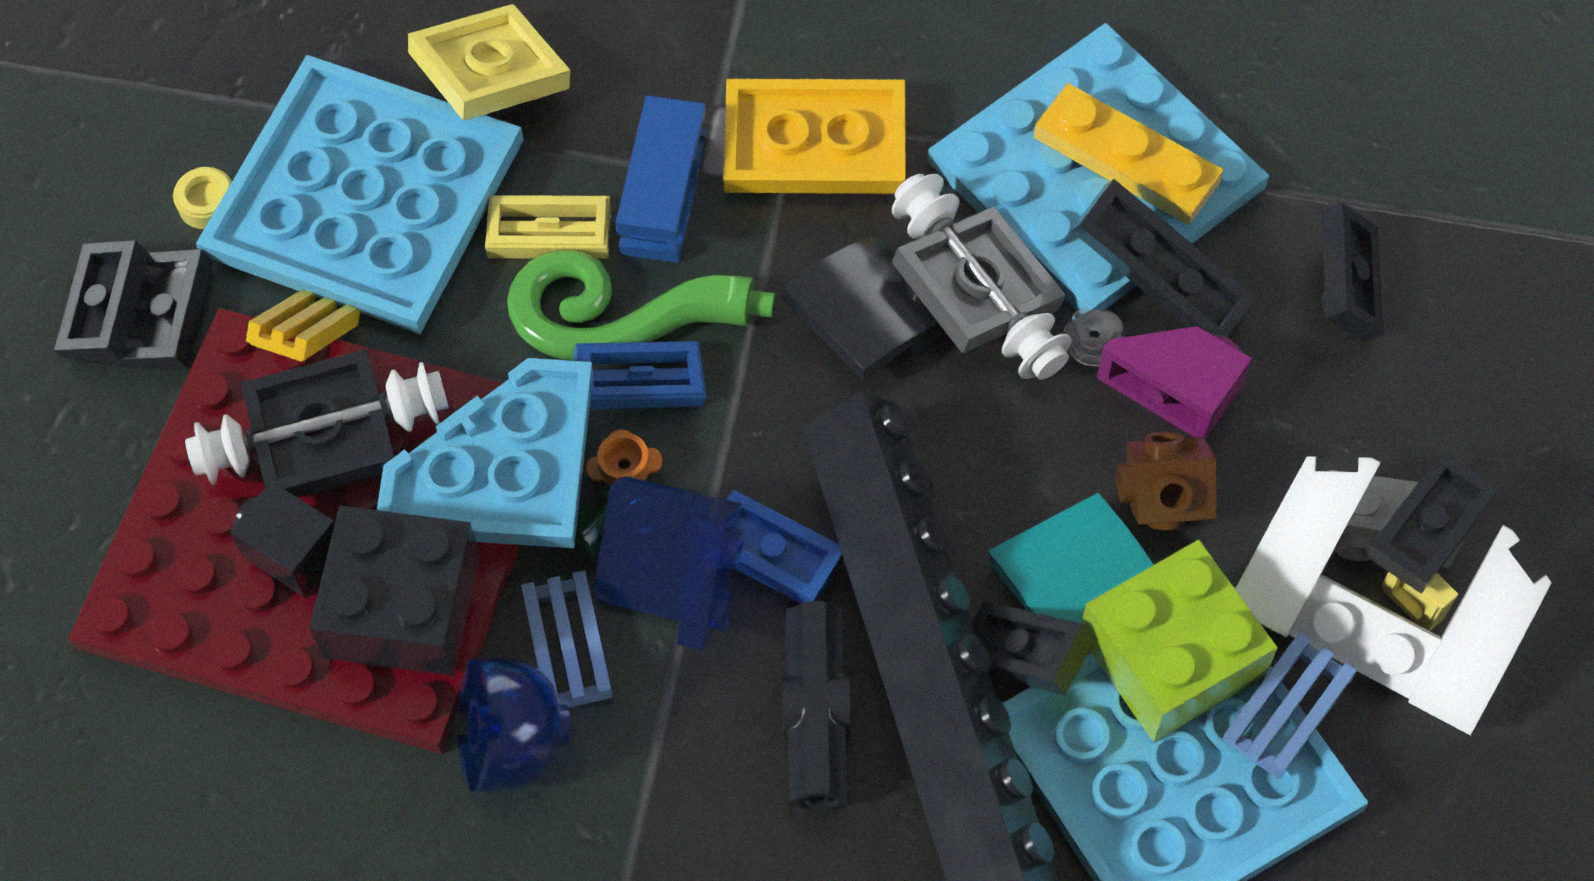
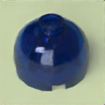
M487 657L486 659H471L468 662L462 678L458 713H468L467 735H458L461 771L466 787L470 791L485 792L486 794L520 790L542 778L554 763L558 745H566L569 742L571 734L569 707L567 704H558L555 688L545 674L522 660L505 657Z

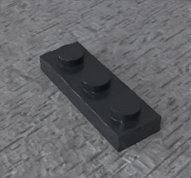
M1115 179L1104 185L1071 229L1072 233L1187 328L1198 326L1213 336L1220 335L1227 338L1256 298Z

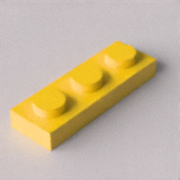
M1069 83L1065 85L1035 124L1034 138L1109 181L1115 179L1132 194L1187 225L1191 224L1221 183L1224 169Z

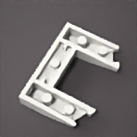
M1308 456L1235 590L1260 624L1285 637L1290 635L1295 638L1301 631L1311 638L1309 644L1319 651L1322 647H1325L1334 653L1333 659L1343 664L1347 662L1356 668L1358 672L1409 698L1408 702L1471 735L1549 589L1551 580L1545 574L1535 583L1532 582L1508 550L1519 542L1520 539L1511 528L1502 525L1442 637L1430 632L1321 574L1381 462L1371 457H1359L1358 472L1316 471V456Z

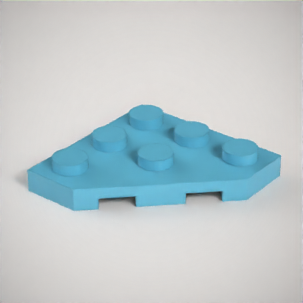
M527 358L508 372L509 379L482 399L476 396L436 426L437 433L410 453L403 450L384 464L377 510L471 522L477 542L574 548L593 380L592 362Z

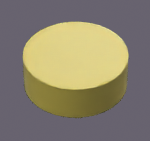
M200 167L187 172L178 180L174 188L173 199L185 223L198 229L206 227L232 183L230 177L225 172L213 167Z

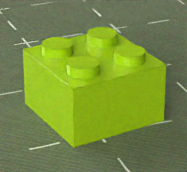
M1200 540L1193 542L1086 603L1081 622L1096 637L1090 652L1153 743L1265 678L1278 648Z

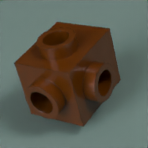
M1154 432L1146 435L1145 441L1127 442V464L1117 465L1120 503L1129 504L1138 524H1146L1148 527L1158 530L1177 529L1182 527L1185 521L1216 519V456L1204 437L1184 438L1183 435L1176 432Z

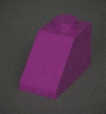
M1196 326L1110 339L1102 351L1097 379L1191 436L1204 437L1206 440L1242 390L1252 358L1243 354L1241 349L1230 339L1220 335L1213 336Z

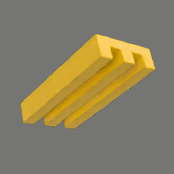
M302 289L250 320L246 342L302 362L358 326L360 313L358 308L347 304L337 310L336 300L323 297L315 302L316 297L314 293ZM294 336H296L295 343L288 341Z

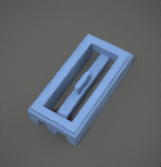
M585 571L572 573L573 579L564 581L560 580V576L547 579L548 584L535 587L534 582L521 585L548 712L613 698ZM575 595L578 597L596 680L595 686L586 688L583 687L564 599ZM548 601L552 602L570 691L559 694L557 692L539 603Z
M1301 631L1232 722L1222 739L1279 780L1357 671L1356 668L1347 662L1342 666L1332 659L1334 653L1325 647H1322L1319 651L1310 645L1311 638ZM1301 659L1309 666L1255 740L1251 741L1244 736V733L1297 661ZM1321 673L1332 681L1278 756L1275 757L1267 752V747Z

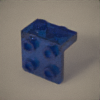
M628 476L618 478L612 484L609 493L593 588L596 598L604 603L679 620L680 626L676 644L703 650L716 630L725 631L731 614L733 593L727 592L726 587L730 569L735 570L737 568L744 545L745 531L737 529L742 503Z

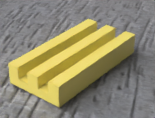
M491 195L488 205L485 243L487 257L534 259L544 253L569 249L588 253L596 259H609L610 196ZM501 217H538L535 221H501ZM557 217H596V221H560Z

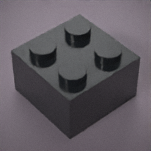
M339 505L309 630L323 658L454 676L481 555L471 522Z

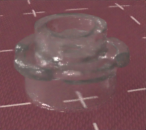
M1088 308L1076 311L1072 316V322L1065 325L1063 333L1071 337L1072 341L1069 351L1073 358L1087 366H1099L1103 348L1108 341L1124 337L1121 335L1123 323L1119 317L1111 311L1103 312L1097 308H1093L1091 311ZM1096 330L1100 333V337H1091L1089 332Z

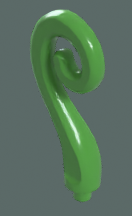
M569 249L544 253L529 261L516 275L510 286L507 298L509 317L520 337L541 353L568 361H574L573 352L576 343L653 342L679 328L703 322L747 327L751 315L773 318L777 302L776 293L756 291L755 280L752 277L716 274L685 281L634 312L609 324L595 328H572L559 325L546 318L540 306L542 293L554 281L562 278H577L585 284V290L582 294L565 298L560 303L559 312L562 318L570 323H583L597 318L608 306L612 294L611 279L602 263L588 253Z

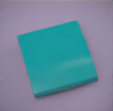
M1099 493L988 550L991 568L1024 606L1025 611L1078 623L1082 622L1086 603L1153 566V563L1138 541Z

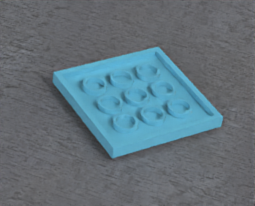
M1104 23L929 148L927 160L978 213L992 207L998 210L1066 294L1064 299L1087 322H1090L1136 287V285L1071 232V229L1104 185L1110 181L1034 138L1035 124L1067 83L1224 169L1221 183L1190 225L1183 223L1137 197L1192 244L1263 191L1269 179V175L1107 23Z
M306 55L197 240V248L202 249L211 260L297 291L304 289L313 292L315 297L320 299L327 297L336 300L337 305L342 307L346 304L356 307L359 313L421 334L488 208L490 196L495 195L524 141L521 127L486 115L463 121L448 102Z
M1092 653L1085 657L1066 695L1030 687L1003 702L1011 720L1009 735L1018 761L1026 768L1033 790L1093 881H1247L1360 814L1366 808L1368 801L1317 730L1308 739L1280 780L1222 740L1227 729L1265 678L1154 743ZM1270 665V667H1269V669H1268V671H1267L1266 676H1267V675L1269 674V672L1272 670L1271 665ZM1283 682L1244 733V736L1251 741L1255 740L1288 695L1289 691ZM1299 705L1266 749L1267 752L1275 757L1278 756L1306 717V714Z

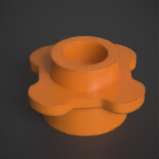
M616 430L600 444L597 456L591 457L586 464L587 475L592 481H603L614 488L615 491L629 493L635 499L641 493L640 485L649 474L660 471L662 456L657 449L647 448L645 442L637 435L627 430ZM621 461L630 462V466L627 469H621L618 465Z

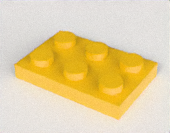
M726 79L724 193L895 194L899 186L906 181L905 80Z

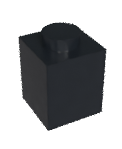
M271 481L259 496L249 498L241 506L235 517L234 526L229 532L245 560L305 598L322 577L335 523L334 520Z

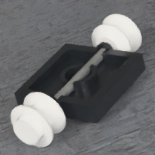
M364 349L241 382L251 428L245 429V435L241 425L226 414L223 415L221 429L208 433L199 422L194 423L196 436L185 439L195 476L207 474L211 485H216L219 470L232 467L241 478L245 477L251 462L250 449L252 456L258 455L265 488L272 481L298 498L382 475L384 464L395 457L386 420L391 419L390 410H392L395 422L408 432H411L415 417L428 414L436 424H440L437 411L447 409L449 406L439 371L426 374L423 362L419 363L417 377L404 380L395 369L391 370L385 385L388 398H386L384 392L378 393L367 350Z

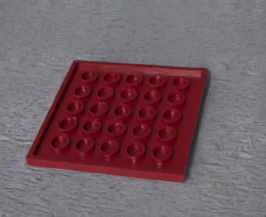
M219 308L68 640L74 649L442 754L521 545L477 542L481 555L454 676L324 659L309 630L321 578L304 598L245 560L229 532L234 526L235 517L241 506L249 498L259 496L265 489L258 455L252 456L249 449L251 462L245 477L241 478L232 467L219 470L216 485H211L207 474L195 476L188 457L185 439L196 436L194 423L199 422L208 433L220 430L223 415L226 414L241 425L245 435V429L251 428L241 382L366 349L378 393L384 392L386 398H388L385 385L391 370L395 369L404 380L417 377L419 363L422 361L336 339L301 362L250 345L249 342H246L249 321L255 317ZM294 336L288 341L295 343L296 336ZM423 362L426 374L439 371L449 408L437 411L440 423L476 396L482 399L503 384ZM392 410L389 411L391 419L386 420L395 456L403 450L410 453L437 433L436 426L438 424L428 414L415 417L412 431L408 432L395 422ZM382 475L298 498L334 520L335 523L339 505L377 510Z

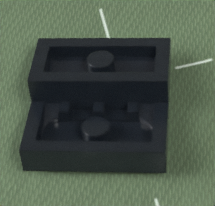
M877 236L863 239L829 255L782 286V297L786 303L863 382L903 351L911 357L945 331L892 264L895 254Z
M136 240L83 244L54 351L61 357L104 365L148 369L187 368L213 261L202 249L148 253Z

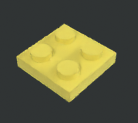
M514 4L408 33V53L463 121L569 89L570 69Z

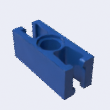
M645 96L615 222L617 234L622 236L619 242L620 255L680 262L708 137L707 128L702 127L706 114L704 103Z

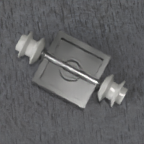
M917 174L908 178L899 186L895 193L896 200L892 206V214L897 219L912 218L907 232L911 238L917 240L897 248L892 264L962 354L1007 334L1002 347V354L1007 358L1019 355L1022 357L1023 362L1018 370L1021 378L1028 379L1037 376L1038 379L1042 380L1058 372L1068 361L1069 355L1066 352L1072 340L1068 334L1053 336L1050 333L1055 322V318L1051 313L1060 309L1066 294L995 207L954 223L953 219L959 207V198L955 194L940 196L944 185L943 178L940 175L930 174L924 176L923 174Z

